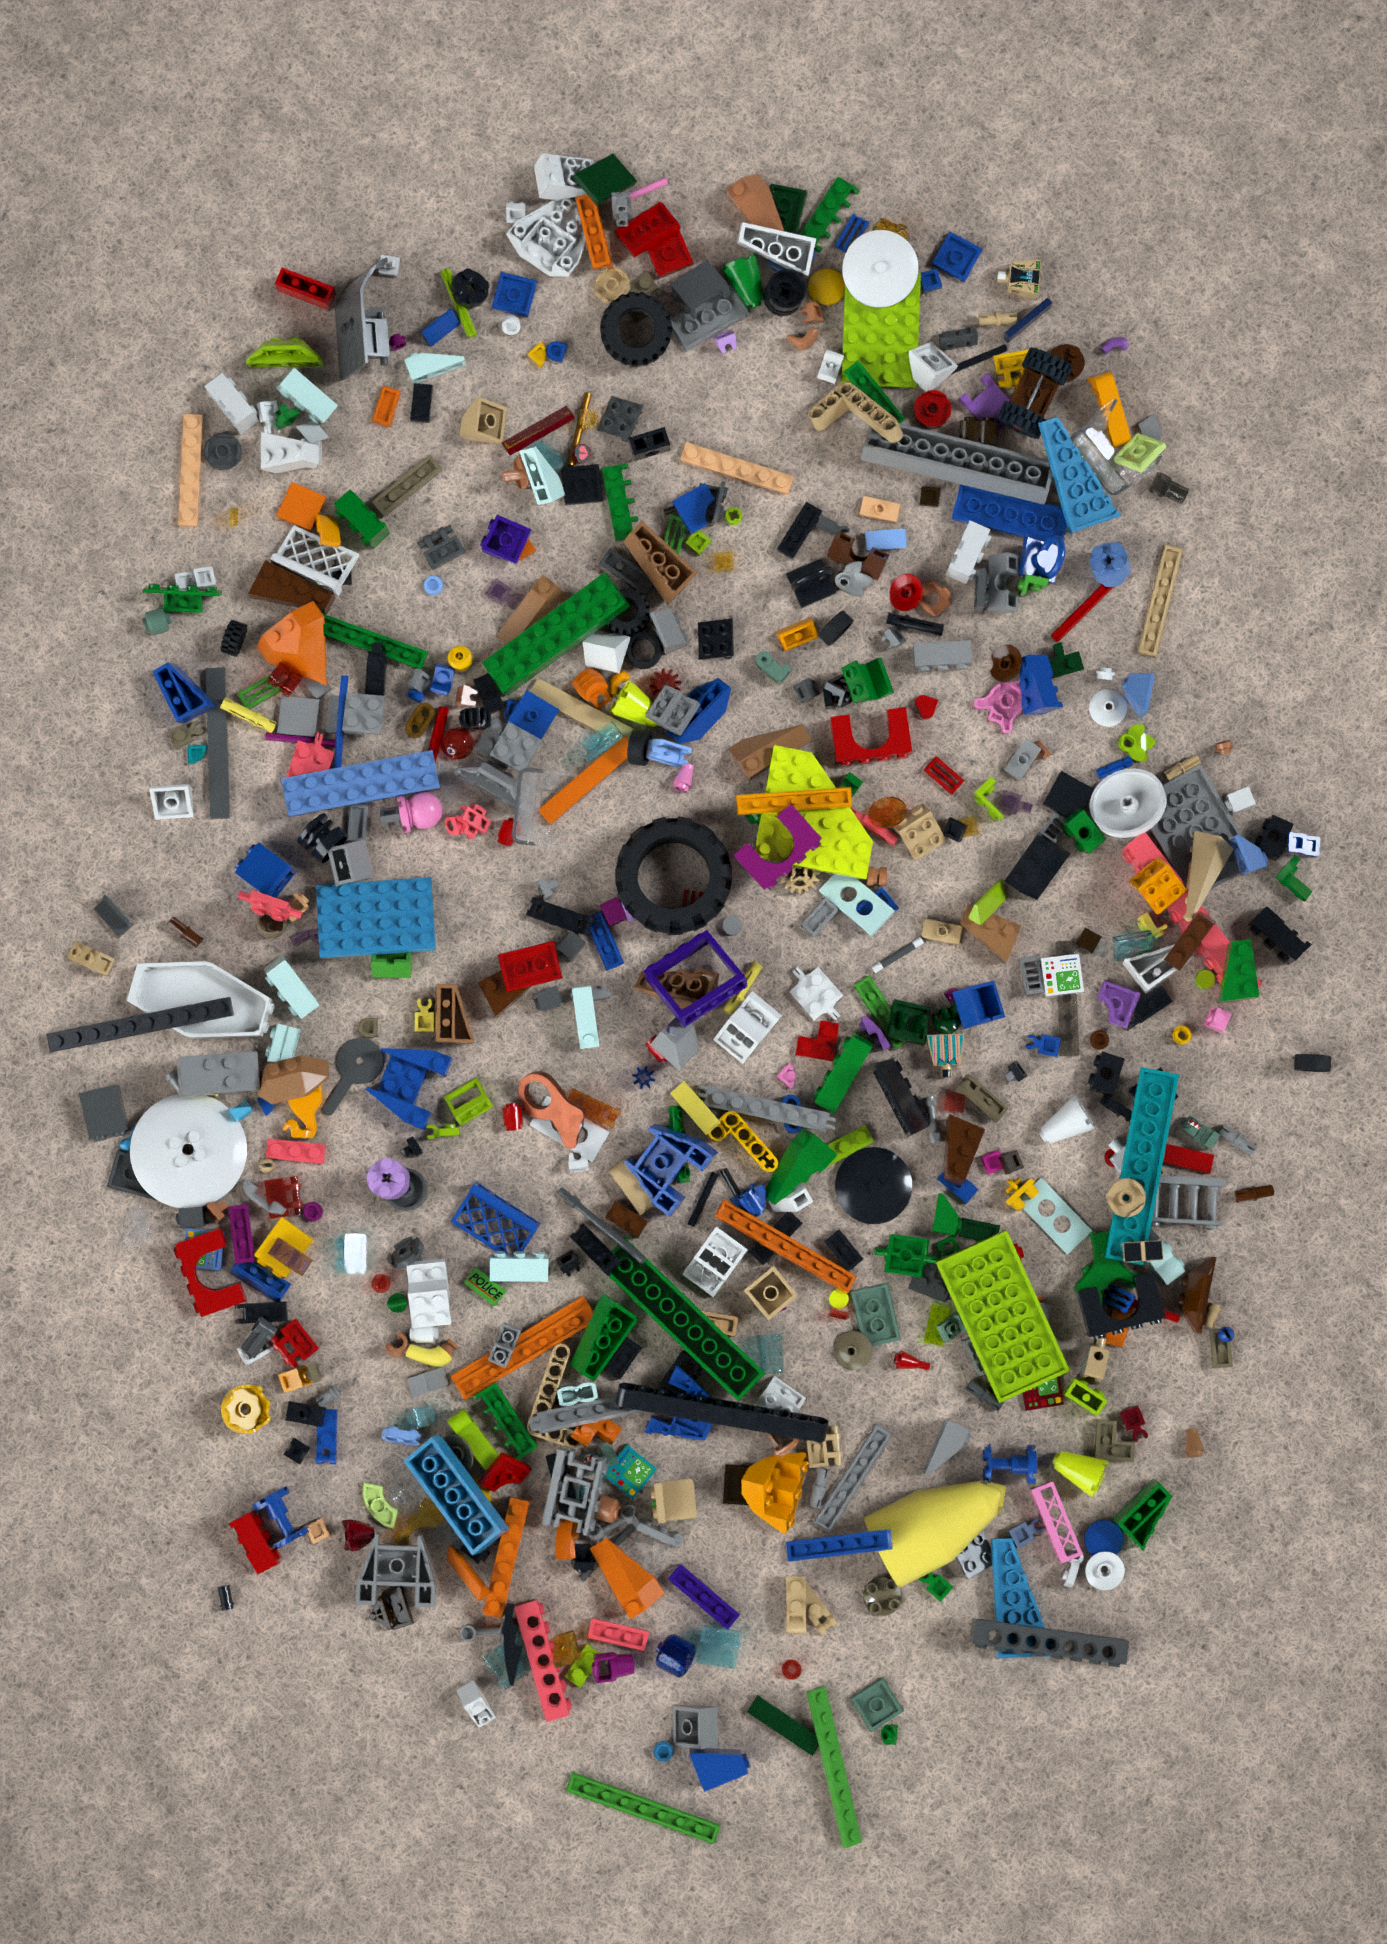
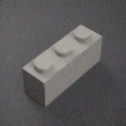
M971 640L916 643L912 647L914 670L918 669L919 672H929L931 668H937L938 671H947L949 667L965 670L972 664Z

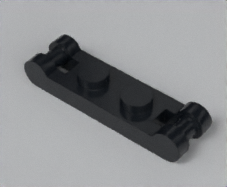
M532 897L530 901L532 904L530 910H527L526 916L586 937L590 936V928L592 924L594 925L595 918ZM539 906L543 907L542 914L536 913ZM580 921L584 922L583 928L578 927Z
M584 1223L579 1226L575 1233L573 1232L569 1236L607 1276L612 1273L616 1265L619 1266L622 1263ZM584 1234H586V1236L584 1237V1239L581 1240L580 1238H581Z

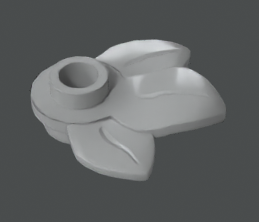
M855 561L848 563L844 571L836 575L835 584L838 588L846 590L848 594L860 597L863 596L862 588L868 587L873 578L861 573L862 562ZM845 579L847 583H842L841 580Z

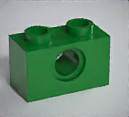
M1077 809L1061 822V825L1064 827L1062 829L1067 837H1072L1076 842L1074 846L1081 853H1091L1106 840L1083 809ZM1083 827L1085 835L1080 837L1079 830Z

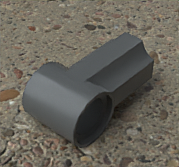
M260 1317L240 1349L247 1355L255 1358L264 1344L275 1335L278 1328L263 1317Z

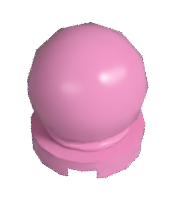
M418 792L413 794L409 800L405 799L404 795L397 796V802L401 801L398 804L402 826H406V828H403L404 834L410 833L413 826L418 829L432 828L440 821L443 815L442 804L432 793Z

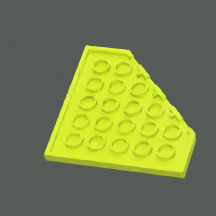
M777 745L773 746L765 793L836 788L812 752ZM850 807L798 811L822 839L819 841L821 845L814 851L810 849L805 853L807 857L801 863L797 864L795 862L792 866L866 880L873 840ZM780 812L763 813L760 816L754 850L764 860L777 863L782 862L790 856L793 850V837L776 817Z

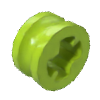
M731 507L726 511L725 518L727 523L738 525L741 522L742 512L739 508ZM737 512L739 518H735L734 521L730 520L731 516L728 517V515Z

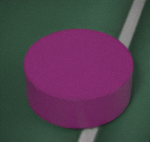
M309 1202L304 1206L303 1215L307 1220L317 1221L322 1217L323 1209L320 1204Z

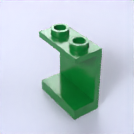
M882 657L866 664H859L855 660L841 667L854 703L880 700L894 693Z

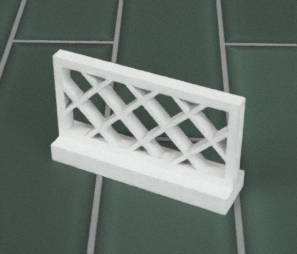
M293 526L277 554L273 553L270 561L339 596L342 591L341 586L358 560L359 554L342 546H322L319 536ZM296 532L303 535L304 540L293 543V537ZM313 541L319 542L320 547L309 549L308 543ZM305 544L307 551L297 554L295 547ZM293 548V556H283L285 550ZM329 548L335 549L336 554L328 557L325 556L324 550ZM322 551L323 558L313 561L311 554ZM309 555L311 562L306 564L299 563L298 558ZM346 555L352 557L350 562L341 563L340 557ZM338 558L340 565L329 568L327 561ZM325 562L326 570L319 572L315 569V565ZM338 570L342 571L339 580L333 578L331 573Z

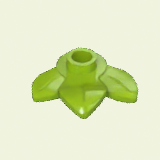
M1143 724L1133 725L1128 733L1123 734L1118 740L1120 750L1128 753L1131 759L1138 762L1148 760L1145 751L1151 749L1156 743L1154 738L1144 734L1145 727ZM1129 740L1131 745L1125 746L1124 741Z

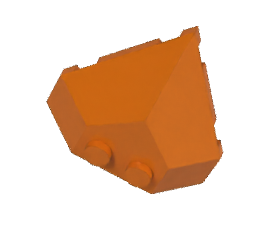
M312 601L290 612L265 632L256 647L268 663L328 686L325 667H327L326 639L323 630L325 619L315 602Z

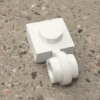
M1076 1549L1070 1550L1068 1556L1076 1553ZM1083 1555L1079 1556L1077 1560H1069L1071 1565L1069 1568H1065L1062 1579L1065 1580L1064 1586L1071 1588L1074 1585L1079 1564L1084 1558Z

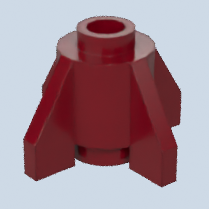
M351 1519L342 1521L345 1530V1551H359L374 1539V1528L370 1527L369 1523L365 1524Z

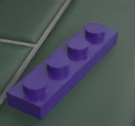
M681 1563L668 1577L670 1582L727 1630L740 1616L734 1608Z

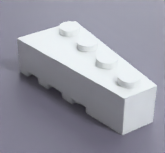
M744 222L741 223L737 244L788 270L797 272L804 278L808 277L816 238Z

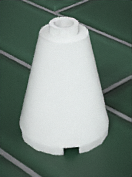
M1076 1096L1071 1097L1040 1127L1042 1131L1039 1134L1045 1143L1048 1141L1052 1144L1095 1129L1090 1116L1083 1105L1078 1103L1079 1099Z

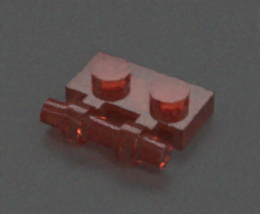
M298 1176L290 1177L291 1185H285L284 1178L264 1181L267 1202L272 1204L275 1200L287 1209L283 1215L269 1213V1219L288 1217L289 1208H294L295 1215L303 1214V1201L300 1198L301 1183H298ZM286 1191H292L293 1202L287 1201Z

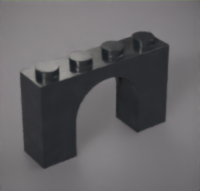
M1154 1272L1132 1277L1138 1297V1304L1135 1312L1124 1320H1115L1105 1313L1097 1287L1076 1291L1088 1337H1093L1094 1340L1104 1338L1105 1333L1112 1332L1113 1335L1123 1333L1124 1328L1131 1327V1330L1142 1328L1143 1323L1150 1322V1325L1161 1323V1319L1166 1318Z

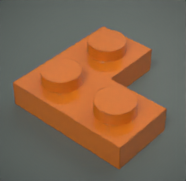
M607 1419L579 1425L570 1437L585 1447L588 1446L594 1435L612 1445L622 1428Z

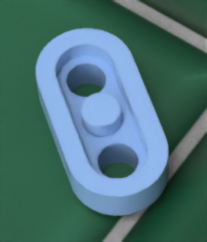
M388 1426L383 1429L381 1438L388 1442L415 1446L420 1444L421 1435L414 1429H407L405 1431L399 1430V1428L394 1426Z

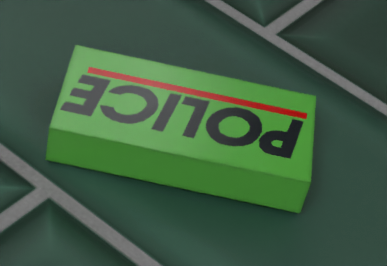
M477 1267L464 1282L493 1306L506 1293L505 1289L496 1282L490 1281V1278Z

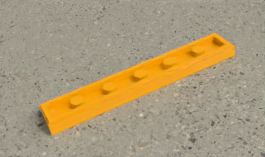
M851 787L736 795L737 815L777 813L783 811L789 804H792L797 811L852 807Z

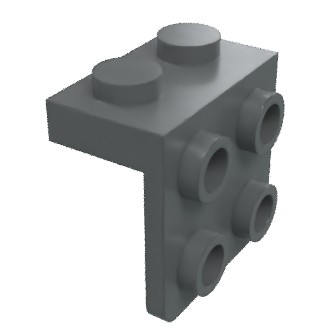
M724 481L720 483L719 487L707 485L714 497V501L706 509L705 518L708 525L714 526L716 521H720V517H722L724 506L721 503L724 502L728 490L725 487L726 482Z

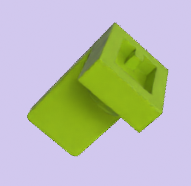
M990 777L974 792V800L979 806L982 807L984 805L989 810L987 813L994 821L997 819L1000 822L1004 816L984 796V794L989 796L996 789L994 787L996 781Z

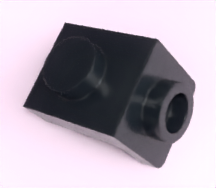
M574 1544L576 1558L571 1559L573 1569L581 1573L593 1570L594 1562L590 1550L592 1545Z

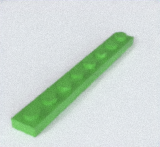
M821 1686L806 1693L843 1848H849L861 1843L862 1839L826 1686Z

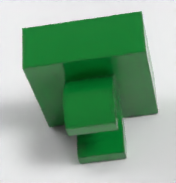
M286 404L279 406V410L275 412L278 418L275 425L281 430L293 424L300 414L296 407L289 410Z

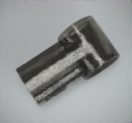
M1161 472L1156 473L1149 487L1151 493L1155 492L1159 494V497H1167L1181 505L1190 490L1172 481L1171 477Z

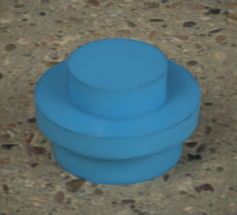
M661 1741L655 1745L654 1755L656 1759L663 1762L671 1759L673 1747L669 1742Z

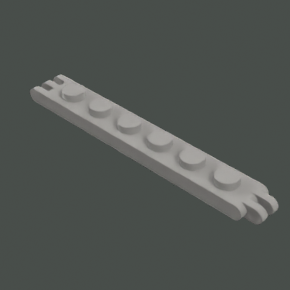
M698 1085V1089L705 1090V1094L697 1092L696 1095L704 1097L703 1103L709 1107L826 1132V1128L833 1130L835 1126L827 1124L828 1121L836 1122V1118L829 1117L830 1113Z
M664 1386L655 1387L660 1389H666ZM617 1396L538 1412L535 1414V1417L528 1419L532 1432L540 1431V1433H547L644 1411L620 1407L616 1404Z

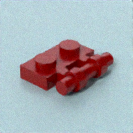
M296 1318L280 1330L284 1336L281 1340L276 1335L270 1340L273 1344L272 1347L275 1351H279L284 1358L285 1364H289L292 1370L298 1366L294 1359L298 1355L304 1361L319 1350L318 1346ZM286 1342H289L295 1350L291 1354L284 1346Z

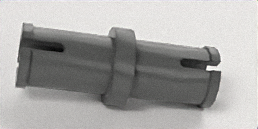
M971 1380L965 1389L978 1397L980 1402L987 1403L997 1411L1004 1404V1401L998 1402L996 1396L990 1392V1389L983 1388L974 1380Z

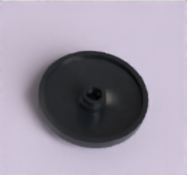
M880 1147L863 1148L849 1155L839 1167L835 1179L836 1197L842 1209L853 1219L866 1224L885 1223L896 1218L906 1208L912 1193L911 1174L905 1162L892 1151Z

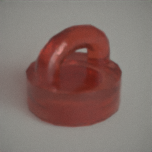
M377 1274L373 1277L371 1286L375 1292L385 1293L389 1290L391 1281L388 1276Z

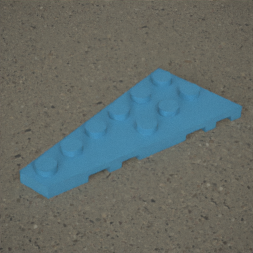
M1054 417L1039 422L1040 432L1068 532L1073 533L1121 516L1111 503L1110 497L1105 494L1100 481L1087 461H1084L1080 455V450L1071 441L1070 435L1060 419Z
M1012 1538L991 1539L995 1621L1045 1628ZM1010 1633L1007 1636L1008 1643H1012L1015 1640L1014 1633ZM1031 1635L1026 1639V1644L1028 1646L1033 1644L1034 1637ZM1049 1639L1045 1642L1046 1648L1051 1647ZM1006 1648V1651L996 1650L997 1658L1034 1657L1031 1651H1025V1654L1013 1653V1649Z

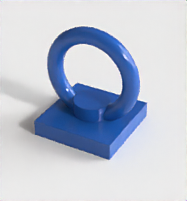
M1052 535L1045 542L1029 537L1024 538L1019 575L1025 576L1029 574L1049 579L1048 583H1055V576L1060 571L1065 558V543L1062 537Z

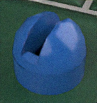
M1222 1327L1218 1331V1337L1222 1342H1230L1234 1338V1331L1230 1327ZM1224 1330H1227L1230 1339L1227 1338L1226 1334L1224 1333Z

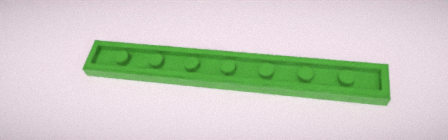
M572 1772L566 1788V1792L712 1844L715 1843L721 1824Z

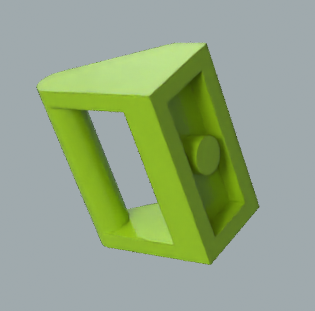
M477 1077L443 1096L460 1126L494 1107ZM477 1086L481 1095L455 1109L451 1100Z

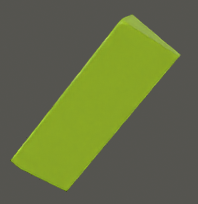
M999 879L974 904L969 915L970 920L982 925L1006 900L1002 879Z

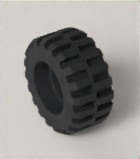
M644 292L622 294L616 300L611 301L603 313L600 323L601 340L606 351L613 359L621 362V364L626 366L632 365V367L649 365V363L658 360L669 346L672 335V321L669 312L665 309L664 304L652 295H646ZM630 312H642L653 323V337L644 346H628L619 336V323Z

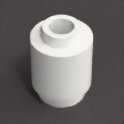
M410 1326V1340L415 1341V1343H435V1339L439 1338L438 1327L412 1328Z

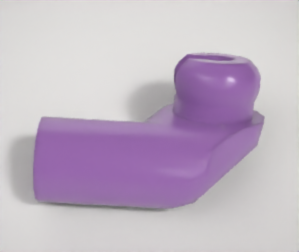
M1112 337L1100 347V350L1105 355L1115 347H1119L1120 350L1124 351L1128 349L1129 343L1124 337Z

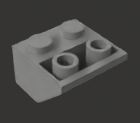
M365 839L333 846L329 850L328 854L336 886L374 877Z

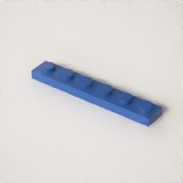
M891 1529L786 1542L788 1562L893 1550Z

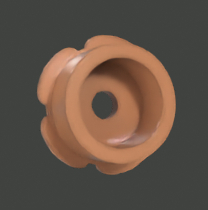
M1231 740L1216 743L1217 749L1215 751L1220 752V755L1231 753V749L1234 746H1232Z

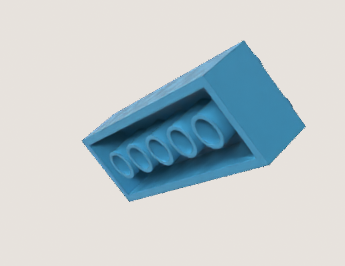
M441 1435L431 1437L404 1460L410 1471L472 1555L484 1551L509 1530V1527Z

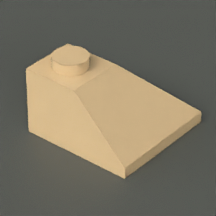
M476 397L462 417L460 436L472 441L501 444L504 436L507 407L481 397Z

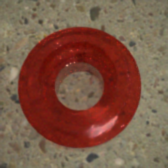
M787 1660L782 1666V1673L787 1679L794 1680L801 1674V1665L796 1660ZM789 1666L795 1667L794 1673L788 1672Z

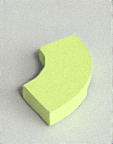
M364 1482L363 1498L370 1514L380 1524L394 1529L398 1509L386 1502L383 1495V1486Z

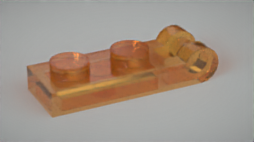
M572 1088L568 1097L569 1101L574 1102L582 1098L584 1102L581 1106L585 1107L587 1117L612 1129L614 1128V1121L617 1116L619 1117L620 1110ZM605 1110L610 1112L607 1119L602 1117Z

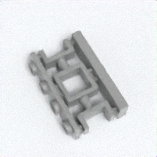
M562 1445L557 1450L542 1525L558 1527L561 1524V1519L578 1523L576 1533H583V1535L587 1536L591 1531H594L596 1526L594 1516L600 1507V1501H598L599 1494H602L604 1489L602 1478L608 1470L607 1457L603 1456L601 1458L598 1455H594L590 1464L575 1460L576 1450H571L570 1447ZM566 1463L567 1465L577 1467L576 1475L567 1473L564 1476ZM598 1464L593 1485V1480L583 1478L585 1469L594 1471ZM570 1481L586 1485L583 1501L566 1497ZM558 1500L569 1505L568 1513L559 1511L556 1514ZM590 1502L585 1522V1517L577 1516L575 1513L577 1507L586 1509Z

